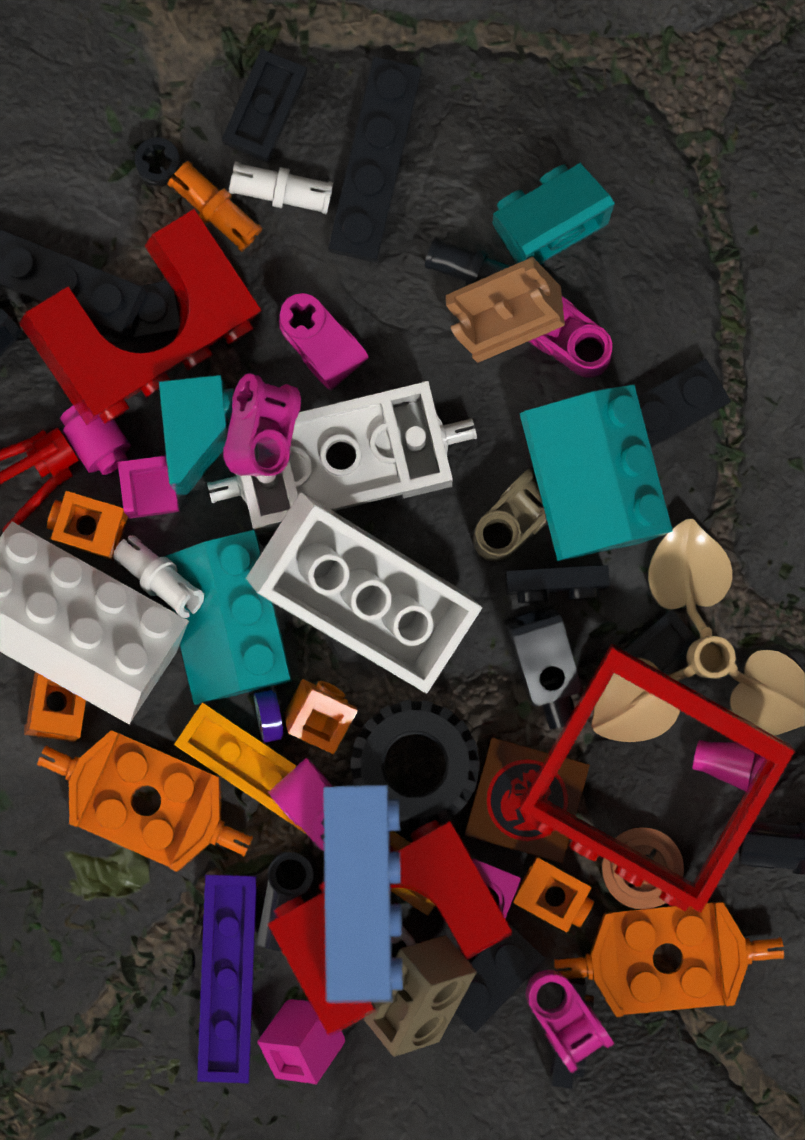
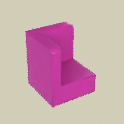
M166 456L118 462L124 513L130 519L180 512L178 495L169 484Z
M289 999L281 1007L257 1042L275 1079L317 1084L344 1045L345 1037L342 1031L333 1036H329L326 1033L310 1001Z

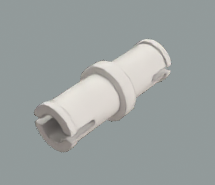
M235 161L229 193L273 201L272 207L282 208L283 204L327 214L333 182L289 174L290 169L280 167L279 172L240 164V162Z
M128 536V542L133 547L125 539L117 545L113 554L114 561L140 580V587L150 596L158 595L176 610V613L182 618H188L190 612L194 614L198 611L203 603L204 593L178 574L177 567L167 557L159 558L143 545L136 536Z

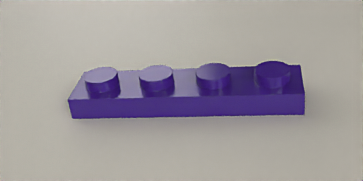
M205 875L197 1082H250L257 876Z

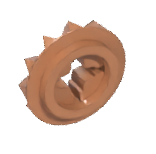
M641 827L624 831L615 838L645 856L655 849L656 852L652 857L654 861L683 877L684 865L682 855L677 845L666 834L652 828ZM603 858L602 874L605 886L620 903L634 909H652L665 903L659 898L662 891L646 881L643 882L641 887L633 885L630 888L628 886L630 883L614 872L617 865Z

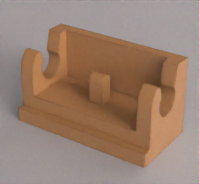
M534 257L446 295V306L460 321L452 325L451 330L457 340L472 354V358L477 363L565 326L561 286Z

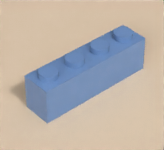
M387 786L324 787L327 1002L329 1003L393 1002V990H403L402 958H392V937L402 936L401 904L391 905V884L401 883L400 852H390V831H400L399 799H389Z

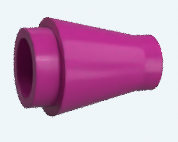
M699 740L692 769L704 772L743 791H747L765 758L737 742H707Z

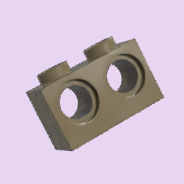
M446 935L400 949L396 958H402L403 990H393V1002H373L372 1004L376 1011L364 1019L393 1057L438 1043L441 1040L477 972Z

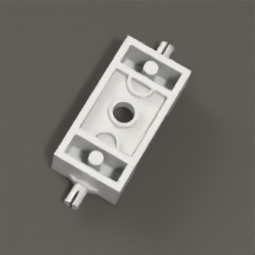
M428 381L299 412L295 421L289 461L281 473L274 476H238L236 474L234 477L207 482L208 490L213 492L209 493L212 503L242 496L248 505L253 529L257 534L278 529L301 492L328 509L336 511L393 496L402 495L404 499L452 487L453 479L447 458L448 445L477 439L476 431L472 429L474 428L473 419L469 418L468 420L443 425L436 414ZM337 442H346L356 451L355 462L344 470L331 467L326 460L328 449ZM257 444L254 448V457L256 462L259 457V450Z

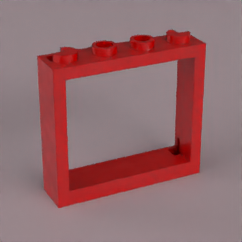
M611 644L522 799L520 811L527 814L524 821L537 827V830L541 833L551 836L553 831L556 830L570 838L572 841L569 847L585 858L596 861L600 855L616 864L617 867L614 872L629 883L641 887L643 882L646 881L660 889L662 892L659 898L668 905L676 906L685 912L690 906L701 913L795 751L792 745L616 645ZM614 673L765 758L693 883L543 798Z

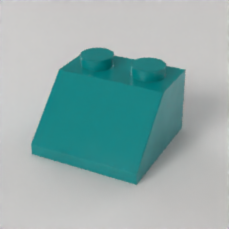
M581 163L569 170L565 164L560 165L540 178L542 184L540 187L526 195L522 189L517 190L496 204L499 210L493 213L492 224L516 264L531 257H534L541 264L608 225L615 203L607 191Z
M221 375L159 382L169 484L177 495L188 494L224 450L233 410L234 388L226 389Z

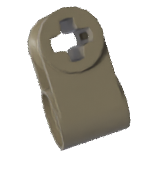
M531 468L527 469L500 496L499 501L480 519L473 535L474 549L479 556L487 561H504L532 534L538 533L548 523L538 483L534 479L535 472ZM497 524L503 526L510 534V544L501 549L490 547L483 538V530L489 525Z

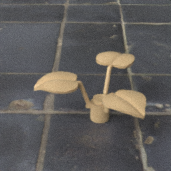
M686 519L672 529L673 532L666 534L652 556L648 569L649 588L656 602L666 609H677L686 605L687 613L700 633V638L695 640L688 649V665L669 676L680 681L694 674L702 678H720L729 674L734 680L740 682L732 690L730 696L732 712L773 735H779L805 726V673L800 666L783 653L773 650H760L748 657L744 666V674L739 672L735 664L733 646L722 637L712 636L711 628L706 626L697 612L696 605L702 607L713 606L725 597L732 583V567L721 545L709 536L695 520ZM639 658L640 660L658 669L657 666L649 660ZM614 673L594 707L591 727L596 734L607 739L621 742L645 741L660 736L669 730L675 723L680 710Z

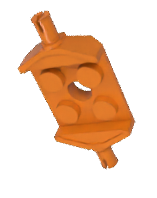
M112 730L81 757L76 756L73 759L47 745L42 750L41 754L55 759V762L39 757L37 765L66 776L65 780L69 781L70 825L82 828L159 862L176 872L191 862L209 844L215 846L218 843L245 857L249 848L236 843L235 840L250 845L253 836L225 826L226 822L221 820L220 777ZM144 786L155 788L161 797L160 808L150 816L141 815L133 806L135 792Z
M723 902L707 903L701 913L690 906L686 912L676 906L604 913L591 952L586 953L585 958L554 959V968H570V970L557 971L562 973L567 979L587 977L588 980H594L614 1016L624 1017V1015L721 1005L726 1007L734 1006L748 964H752V961L784 959V950L768 951V948L783 947L781 937L754 941L744 938ZM666 943L675 945L680 950L682 957L679 967L670 973L658 971L653 964L654 951L657 947Z

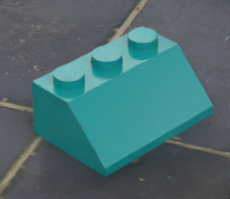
M635 385L593 391L519 413L557 561L637 545L673 532Z
M255 530L205 541L164 556L176 565L178 574L204 593V600L198 611L194 614L190 612L189 617L185 618L189 622L180 642L194 705L293 682L275 605L272 601L258 594L246 580L249 572L262 554L259 538Z

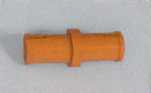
M190 161L185 162L174 173L176 177H171L167 185L178 192L200 212L199 216L205 225L211 222L243 252L256 239L254 236H258L261 233L263 227L256 224L230 200L232 194L225 188L219 190L192 166L193 164Z

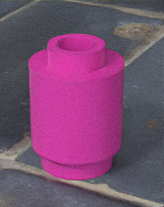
M74 406L67 409L60 417L61 422L65 426L62 431L89 473L100 470L102 475H106L118 469V462L128 460L125 453L130 449L131 444L114 419L104 424L99 417L86 425Z

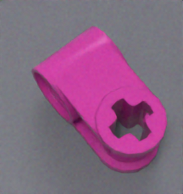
M305 293L295 294L289 297L282 305L279 314V326L282 335L302 357V360L315 377L328 390L332 391L369 358L355 337L344 326L339 324L314 296ZM296 310L303 315L310 311L312 313L310 322L312 328L307 329L305 326L300 325L294 329L291 326L293 323L292 312Z
M562 296L565 326L528 342L540 351L553 356L577 375L587 378L599 376L608 368L611 362L613 344L611 337L604 328L582 314L570 301ZM591 340L597 342L602 347L604 353L597 361L585 362L577 356L575 352L576 347L583 341Z
M250 373L241 378L234 391L233 410L223 450L226 466L231 472L238 476H274L281 473L287 466L295 421L301 406L300 392L296 387L287 384L280 388L263 383L261 377ZM256 444L259 450V457L257 459V462L254 457V448Z
M305 758L268 793L283 812L298 827L300 826L311 840L324 851V787L333 786L308 758Z
M543 970L536 973L529 980L526 987L528 1004L546 1030V1037L570 1073L578 1069L577 1063L601 1046L609 1048L614 1045V1042L589 1005L586 1006L572 984L562 973L555 970ZM548 982L559 983L564 988L562 1003L553 1009L543 1008L537 1003L539 988Z

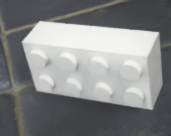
M302 492L246 577V580L258 594L426 694L482 609L474 599L461 589Z
M11 522L0 536V652L130 724L177 653L189 620L182 618L180 615L18 524Z

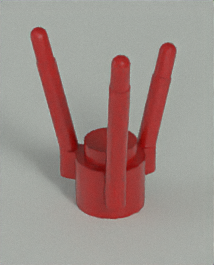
M58 427L47 434L43 429L29 439L0 449V461L24 452L27 454V457L0 471V484L32 466L36 468L41 478L49 473L52 475L4 526L3 532L11 522L18 525L23 523L58 485L73 477L68 467L79 460Z

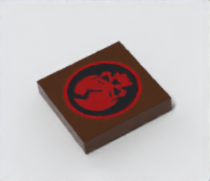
M492 737L464 835L563 863L570 838L556 830L553 831L551 836L541 833L537 830V827L524 821L527 814L520 811V803L549 753ZM565 758L543 798L576 816L590 765Z

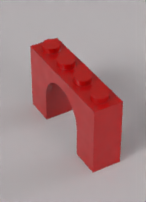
M195 209L153 233L144 245L172 287L180 307L179 329L173 342L168 346L150 353H133L117 348L98 332L69 287L64 288L27 311L20 320V326L86 425L99 417L104 424H107L130 408L126 400L140 391L143 392L146 398L160 390L159 382L171 381L167 374L183 364L186 370L190 371L213 355L209 347L224 338L228 345H231L254 329L250 321L261 309Z
M434 820L412 832L410 837L413 843L396 851L400 852L401 883H393L391 888L412 890L429 899L440 911L467 960L512 935L508 923L451 822L440 827L438 821ZM390 845V852H395L392 845ZM324 881L319 885L323 893L304 903L302 897L298 896L276 908L274 913L277 919L268 923V926L326 1033L329 1036H333L374 1013L376 1009L372 1003L327 1002Z

